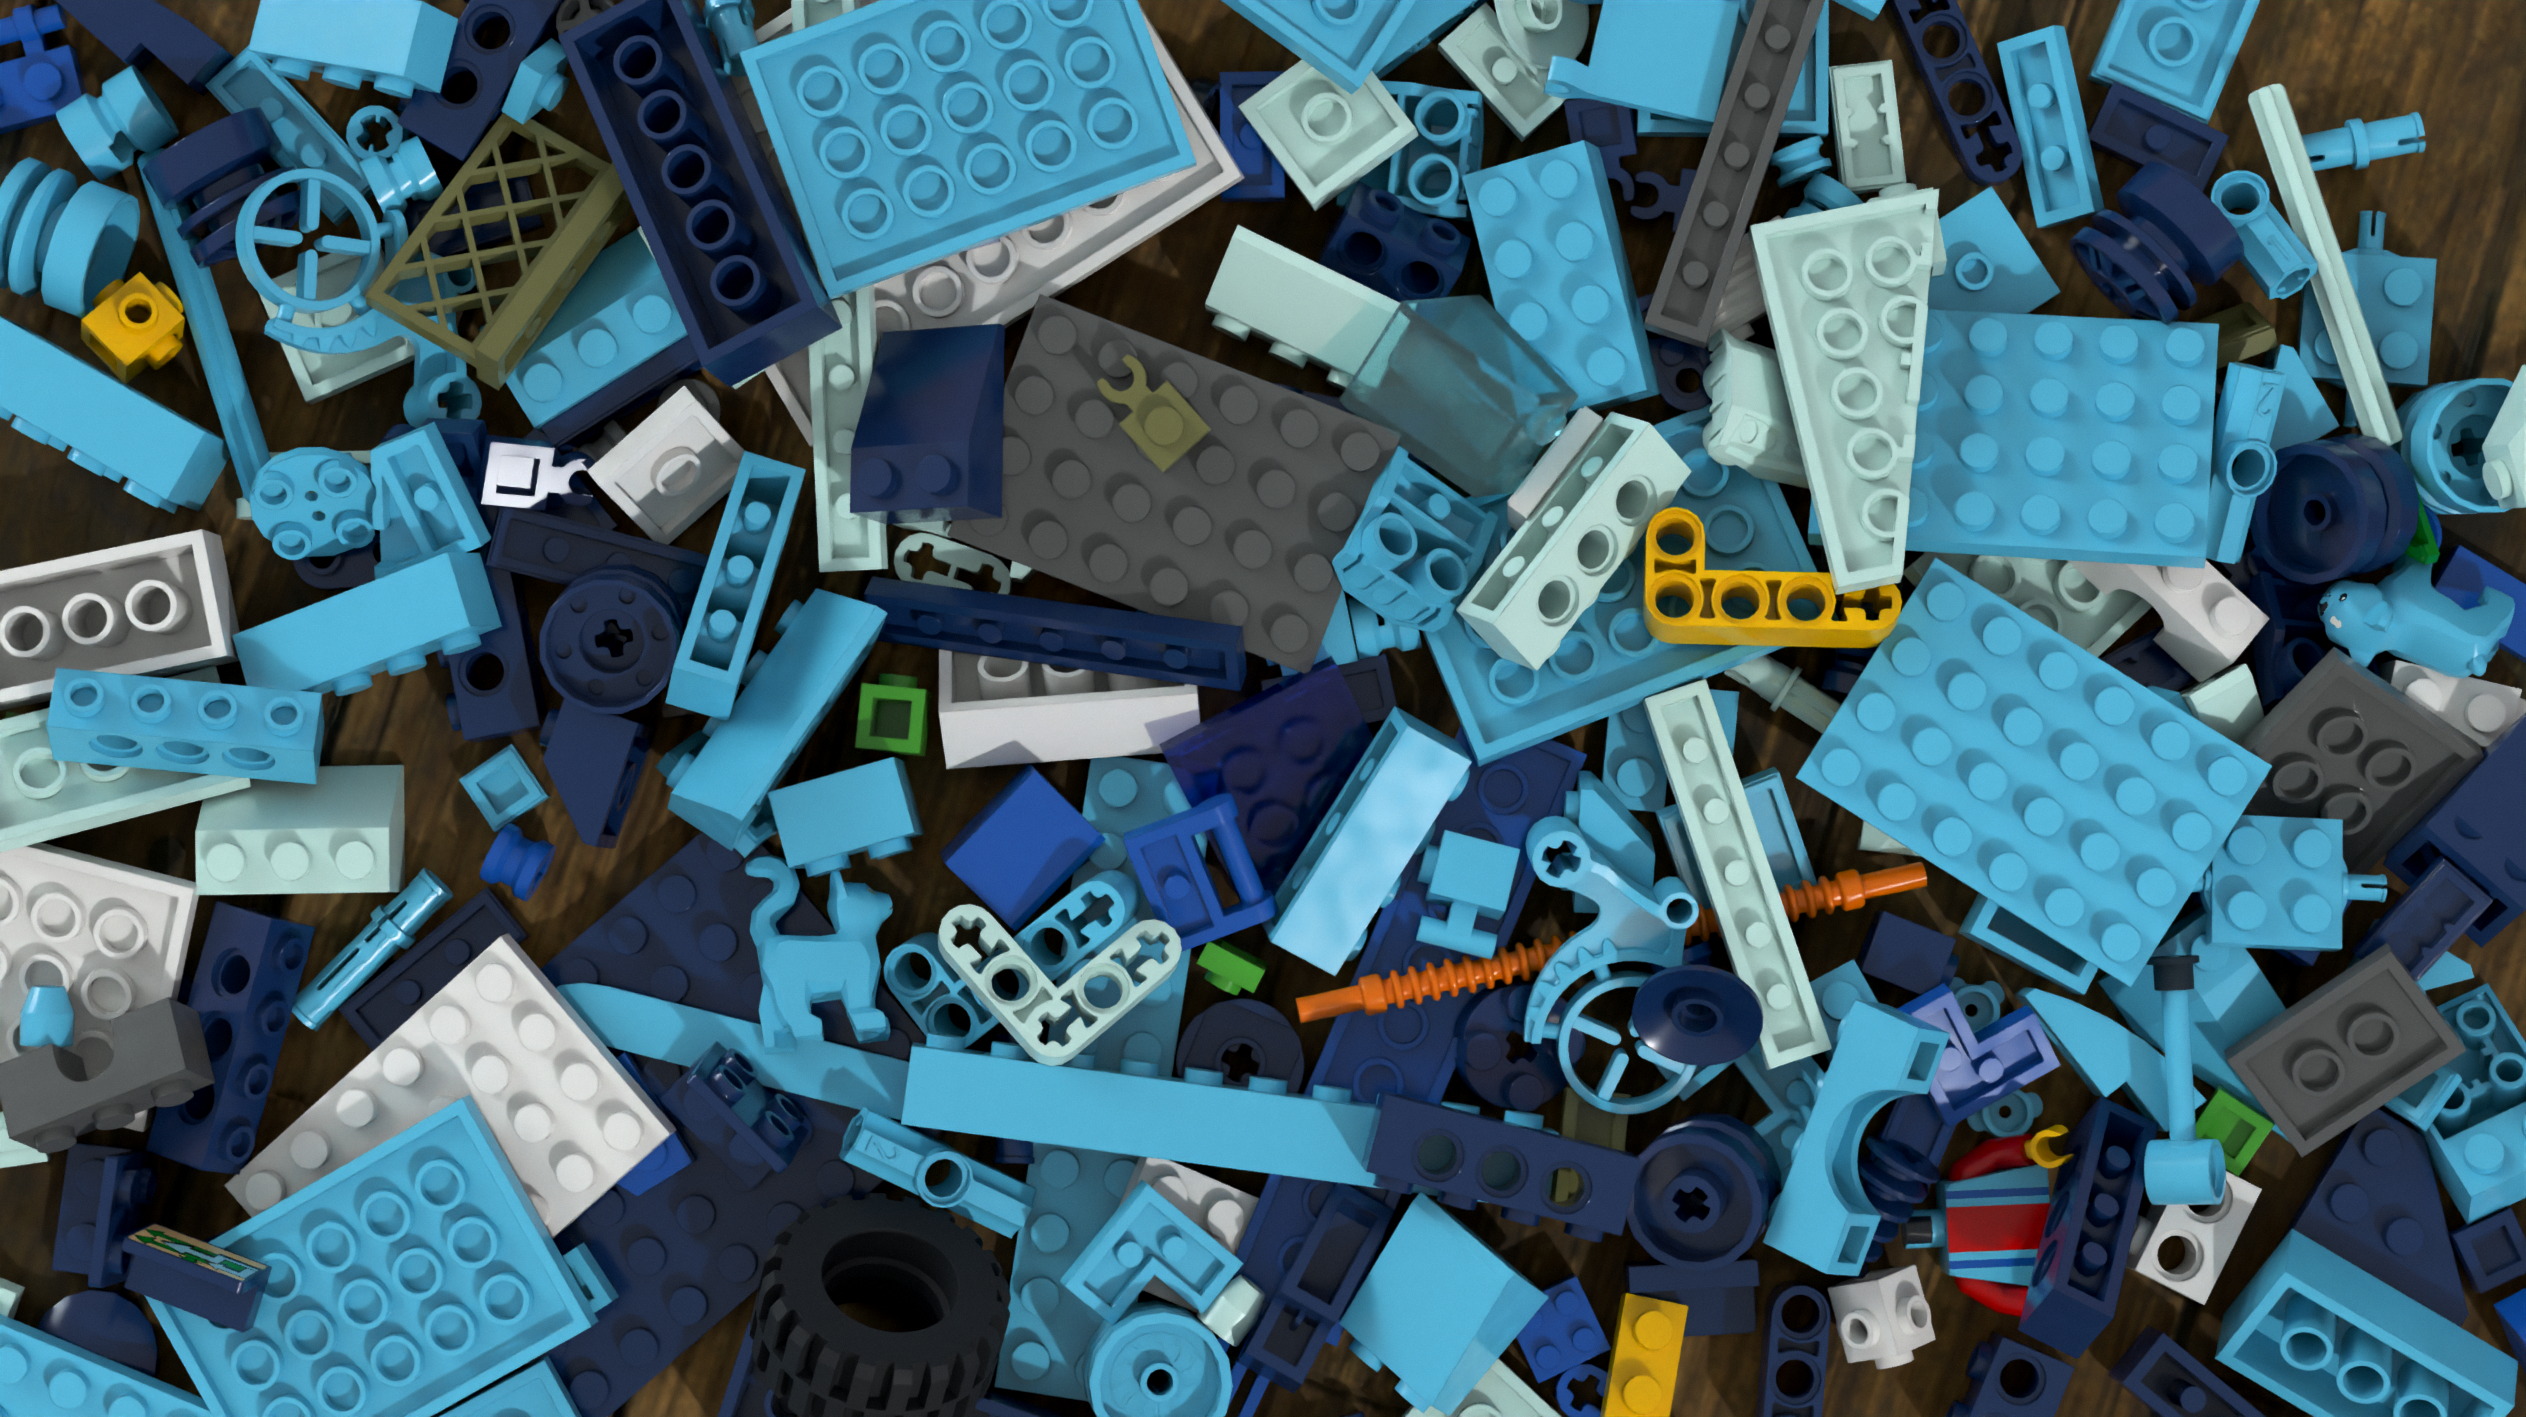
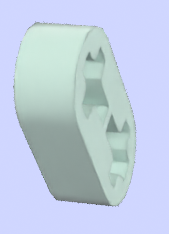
M917 533L908 536L899 544L895 551L894 566L896 574L903 581L974 590L969 584L956 580L959 570L980 574L984 566H990L994 568V580L1001 583L998 593L1011 595L1013 581L1009 577L1010 571L1001 560L985 552L928 533ZM925 545L933 546L932 556L937 561L951 566L948 576L927 571L922 580L913 578L915 568L906 562L907 556L910 552L921 553Z

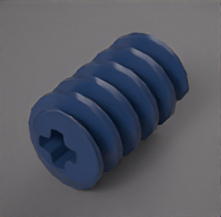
M1870 1135L1865 1143L1876 1158L1874 1161L1860 1155L1857 1158L1862 1188L1868 1200L1880 1213L1881 1218L1859 1276H1850L1855 1279H1863L1869 1272L1868 1263L1876 1262L1884 1253L1883 1243L1892 1242L1899 1233L1897 1223H1906L1914 1213L1912 1203H1922L1929 1194L1927 1183H1937L1941 1178L1940 1171L1929 1159L1911 1146L1895 1139L1886 1141L1878 1136Z

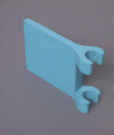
M1569 0L1580 4H1602L1589 64L1586 66L1571 58L1552 56L1543 93L1558 98L1598 100L1713 126L1740 4L1725 0Z

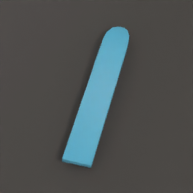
M574 983L556 987L605 1046L690 1067L718 1041L727 1051L730 1048H734L746 1056L757 1070L758 1076L755 1079L763 1086L861 1110L864 1106L883 1116L898 1120L902 1119L909 1061L825 1040L813 1041L810 1039H797V1051L765 1055L761 1024L611 986Z

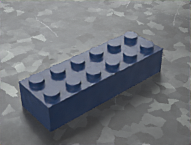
M624 0L559 35L558 38L702 367L728 387H731L843 328L731 76L723 68L720 52L710 30L705 24L697 1Z

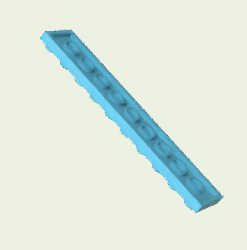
M1121 756L1091 758L1082 815L1106 840L1089 856L1090 861L1073 873L1070 893L1103 871L1117 870L1127 874L1135 881L1140 891L1141 903L1138 913L1128 924L1057 978V989L1132 926L1143 920L1155 919L1123 843L1124 833L1194 808L1203 801L1215 796L1218 771ZM1209 830L1194 835L1204 860ZM1106 894L1081 915L1089 924L1108 911L1114 905V902ZM1063 936L1061 956H1066L1068 944L1065 936ZM1143 939L1139 940L1141 945L1136 960L1125 968L1135 987L1141 984L1133 979L1138 967L1149 959H1154L1159 964L1163 963L1161 955L1165 945L1159 940L1152 945L1145 943ZM1191 949L1181 952L1177 967L1167 980L1081 1051V1053L1095 1055V1067L1119 1070L1121 1059L1141 1060L1158 1063V1075L1172 1077ZM1117 957L1113 960L1122 966L1120 958ZM1104 976L1094 977L1084 986L1085 997L1095 1007L1102 1009L1110 1008L1121 999L1120 988L1111 978ZM1067 998L1064 1001L1072 1006L1069 1015L1058 1025H1050L1047 1043L1054 1040L1061 1046L1066 1045L1064 1036L1068 1026L1081 1017L1073 1006L1071 998ZM1082 1018L1084 1026L1086 1028L1092 1025L1084 1018ZM1033 1142L1035 1163L1028 1165L1026 1183L1033 1186L1036 1191L1032 1201L1033 1208L1023 1228L1018 1230L1009 1288L1011 1296L1008 1307L1010 1318L999 1354L994 1387L1088 1401L1085 1395L1082 1365L1088 1341L1104 1321V1318L1068 1290L1060 1282V1279L1117 1211L1140 1156ZM1139 1295L1135 1298V1300H1134L1131 1304L1138 1303V1297H1139Z

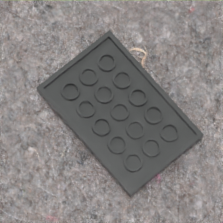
M1040 294L1004 386L1002 518L954 520L947 536L1149 614L1242 626L1245 651L1309 675L1342 591V586L1332 561L1344 548L1359 515L1364 509L1374 481L1396 451L1402 433ZM1127 354L1135 357L1144 366L1148 377L1147 387L1152 392H1155L1164 382L1168 381L1212 429L1165 473H1162L1119 425L1133 411L1127 405H1119L1109 401L1103 396L1097 385V381L1103 377L1117 391H1124L1132 386L1134 374L1122 360Z

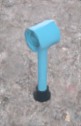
M2199 955L2150 957L2146 965H2153L2154 990L2161 991L2170 1134L2169 1139L2150 1140L2145 1151V1187L2149 1201L2153 1205H2219L2225 1193L2226 1167L2220 1141L2218 1139L2196 1137L2188 989H2194L2193 963L2200 962Z

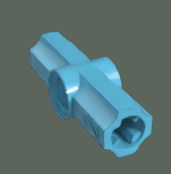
M2229 362L2213 425L2207 559L2235 564V562L2240 563L2256 497L2269 488L2276 475L2277 460L2274 451L2269 446L2288 374L2255 365ZM2237 457L2235 467L2232 469L2234 459Z
M864 1106L852 1118L843 1136L842 1147L838 1155L840 1159L919 1195L931 1206L947 1208L1009 1238H1012L1016 1231L1023 1228L1033 1208L1032 1201L1036 1191L1033 1186L955 1150L944 1140L930 1138ZM937 1160H950V1171L947 1178L935 1186L925 1185V1175L930 1165Z

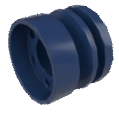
M261 107L249 108L207 125L161 152L142 169L164 210L180 208L192 203L197 207L198 210L192 213L177 228V232L183 241L212 233L190 251L199 269L211 267L227 260L238 259L235 243L236 224L246 199L265 181L281 173L296 169L295 166L275 169L267 173L264 172L262 166L282 148V144ZM296 182L282 184L266 197L256 215L255 226L290 230L299 221L301 190L279 197L280 194L292 187ZM254 243L256 252L269 245Z
M2154 161L2147 162L2116 193L2117 205L2124 217L2115 211L2103 208L2091 218L2093 229L2085 226L2069 240L2071 253L2081 269L2112 304L2132 319L2163 321L2167 326L2172 321L2177 322L2179 320L2178 309L2186 311L2197 302L2196 291L2188 278L2196 283L2211 286L2244 255L2242 240L2221 210L2200 189L2181 174L2164 164Z
M604 564L580 574L550 607L539 633L540 661L550 684L569 703L595 714H623L646 705L668 683L686 629V616L676 593L657 574L633 564ZM611 619H617L620 629H631L632 631L623 647H618L614 637L604 638L602 634L610 624Z

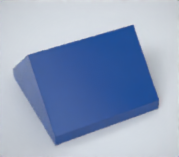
M1026 763L939 853L944 863L1016 932L1106 839L1032 764Z

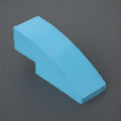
M2023 987L2014 994L2022 1006L2027 1005L2035 1012L2048 1039L2093 1095L2106 1098L2120 1087L2143 1117L2159 1124L2158 1131H2169L2164 1056L2146 1041L2117 1022L2075 1001L2029 987ZM2194 1087L2195 1109H2197L2207 1100Z

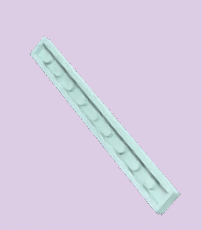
M791 0L793 32L861 8L860 0ZM802 225L804 242L820 275L818 266L816 264L814 255L812 253L811 247L809 245L807 236ZM873 284L832 299L831 302L837 315L842 318L840 322L843 328L808 346L819 572L888 569L886 524L850 513L851 447L877 356L875 292Z

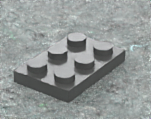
M2386 943L2226 1049L2224 1053L2227 1062L2301 1157H2304L2467 1050L2456 1031L2390 945Z

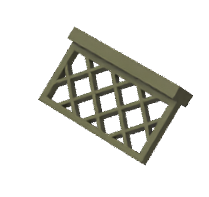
M502 113L366 293V304L474 366L477 378L499 391L633 208L614 164L605 162L531 118L522 125L510 116ZM514 131L535 143L539 158L503 164L499 148L509 134ZM546 150L549 151V152H551V153L554 154V155H553V156H547ZM493 158L494 166L485 167ZM577 167L594 177L584 191L557 196L551 171ZM543 173L548 193L547 198L512 203L507 179ZM498 181L504 205L467 212L464 194L471 185ZM457 205L459 213L449 215ZM570 209L563 219L561 210ZM552 212L556 230L551 237L522 243L516 218ZM508 220L514 245L477 251L471 226ZM463 228L469 253L436 259L431 258L428 242L436 232ZM422 253L423 261L414 262L418 255ZM536 256L528 266L526 258ZM517 259L521 273L517 283L512 287L487 291L481 266ZM472 267L478 293L441 299L435 274ZM427 276L433 301L405 305L389 294L400 280ZM500 304L495 313L492 315L490 306ZM482 307L486 325L472 343L448 330L445 314ZM437 316L438 323L428 317Z

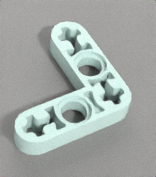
M966 904L949 910L941 921L937 938L938 948L944 960L1022 1048L1037 1062L1048 1066L1062 1065L1074 1058L1167 980L1175 971L1182 951L1180 938L1174 928L1163 921L1155 919L1143 920L1127 930L1057 989L996 919L982 907ZM958 924L966 930H970L975 926L982 930L978 943L989 958L993 955L996 948H1000L1004 952L992 958L981 974L974 970L980 966L982 957L973 946L967 943L958 948L953 944L957 933L955 926ZM1143 939L1149 945L1155 944L1159 940L1165 945L1161 955L1163 963L1159 964L1156 960L1149 959L1138 967L1133 979L1141 984L1135 987L1125 968L1136 960L1141 948L1139 940ZM1117 957L1120 958L1122 966L1113 960ZM1004 969L1017 970L1025 975L1029 984V991L1019 1000H1003L994 992L991 982L992 978ZM1100 976L1111 978L1120 988L1121 999L1110 1008L1102 1009L1093 1006L1088 1002L1084 994V986L1089 980ZM1067 998H1071L1073 1006L1081 1017L1068 1026L1064 1036L1066 1045L1061 1046L1054 1040L1044 1045L1039 1041L1043 1030L1040 1022L1046 1020L1051 1026L1058 1025L1070 1013L1072 1006L1064 1001ZM1082 1018H1084L1092 1025L1086 1028L1084 1026Z

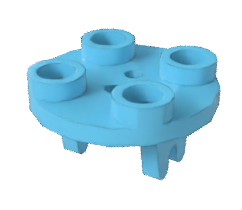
M298 447L274 456L258 470L249 495L251 518L262 535L272 542L275 553L282 558L298 560L305 556H334L353 548L367 546L375 535L372 504L376 499V488L371 481L369 469L354 459L351 452L343 453L326 447Z

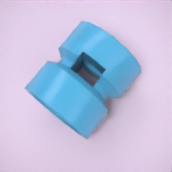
M133 64L103 82L102 95L98 98L86 93L56 112L57 120L71 145L89 170L101 182H105L131 166L134 162V152L139 149L150 154L179 136L178 128L164 103L144 75Z

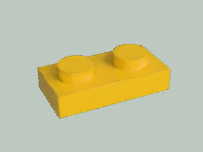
M1629 1293L1621 1295L1600 1417H1670L1688 1312L1687 1305Z

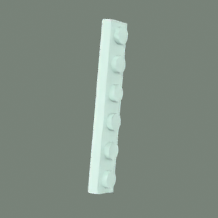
M1706 679L1645 698L1643 706L1734 974L1752 988L1763 1008V1028L1757 1042L1767 1070L1832 1049Z

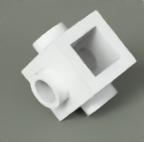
M1915 1264L1870 1271L1863 1279L1852 1277L1828 1288L1836 1318L1837 1332L1842 1340L1848 1363L1874 1360L1876 1369L1900 1366L1914 1360L1913 1349L1936 1340L1931 1323V1311L1924 1298Z

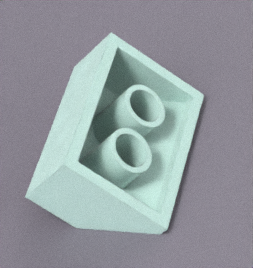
M1240 225L1237 226L1205 302L1206 313L1215 317L1211 324L1215 329L1243 342H1246L1248 335L1252 334L1272 344L1268 353L1276 359L1298 369H1303L1306 361L1329 372L1326 379L1329 384L1356 397H1360L1364 389L1377 394L1409 329L1413 313L1412 308Z
M404 765L319 766L316 784L250 778L251 787L203 799L195 830L196 886H198L196 895L402 892L405 889Z

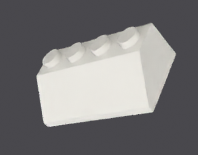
M939 649V719L946 769L1202 750L1198 685Z

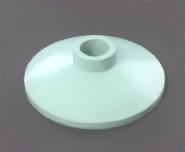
M1494 0L1498 22L1506 40L1518 56L1530 65L1548 70L1552 56H1562L1574 60L1581 52L1589 28L1588 4L1575 3L1569 0Z

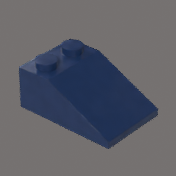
M986 324L883 332L851 447L850 513L883 524L1002 518L1004 325Z

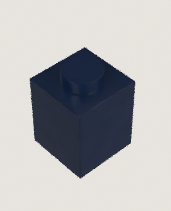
M1875 911L1856 959V964L1861 973L1867 977L1913 995L1921 996L1942 983H1945L1948 987L1950 986L1959 963V956L1951 953L1956 939L1888 912Z

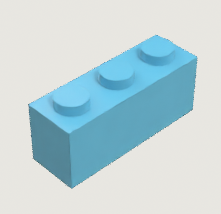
M261 0L248 50L271 60L270 70L288 78L308 81L310 72L323 73L322 80L344 88L359 90L361 82L364 80L375 82L373 88L380 92L402 98H412L414 89L440 93L458 19L420 0Z

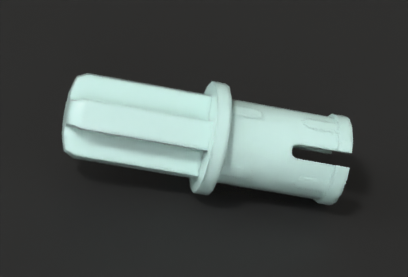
M1767 654L1724 672L1726 676L1745 685L1772 703L1770 707L1772 711L1775 712L1780 706L1822 734L1842 704L1799 677L1803 669L1797 666L1795 670H1792Z

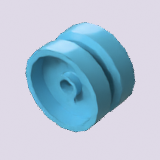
M1158 1300L1131 1304L1114 1325H1111L1104 1319L1088 1341L1082 1365L1085 1395L1097 1417H1224L1227 1413L1233 1388L1229 1358L1213 1332L1198 1317L1184 1307ZM1162 1369L1168 1379L1165 1384L1159 1388H1156L1152 1382L1147 1385L1148 1376L1153 1371Z

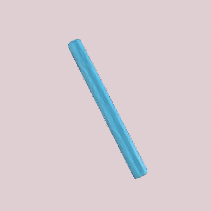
M159 148L150 154L143 153L140 155L137 164L243 495L250 503V489L258 470L271 460L210 267L199 269L190 254V251L201 242V239L197 237L183 241L177 232V228L192 214L190 205L164 210L142 171L149 161L166 150V148Z

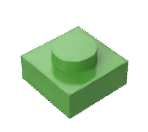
M1218 938L1207 942L1196 964L1208 969L1204 976L1208 982L1226 992L1238 995L1241 988L1254 993L1269 963Z
M2218 1085L2195 1119L2196 1137L2218 1139L2223 1148L2226 1169L2238 1177L2275 1125L2272 1118L2221 1085Z

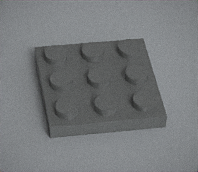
M2333 647L2238 744L2272 765V768L2241 815L2343 820V859L2347 867V873L2365 875L2484 758V755L2476 741Z

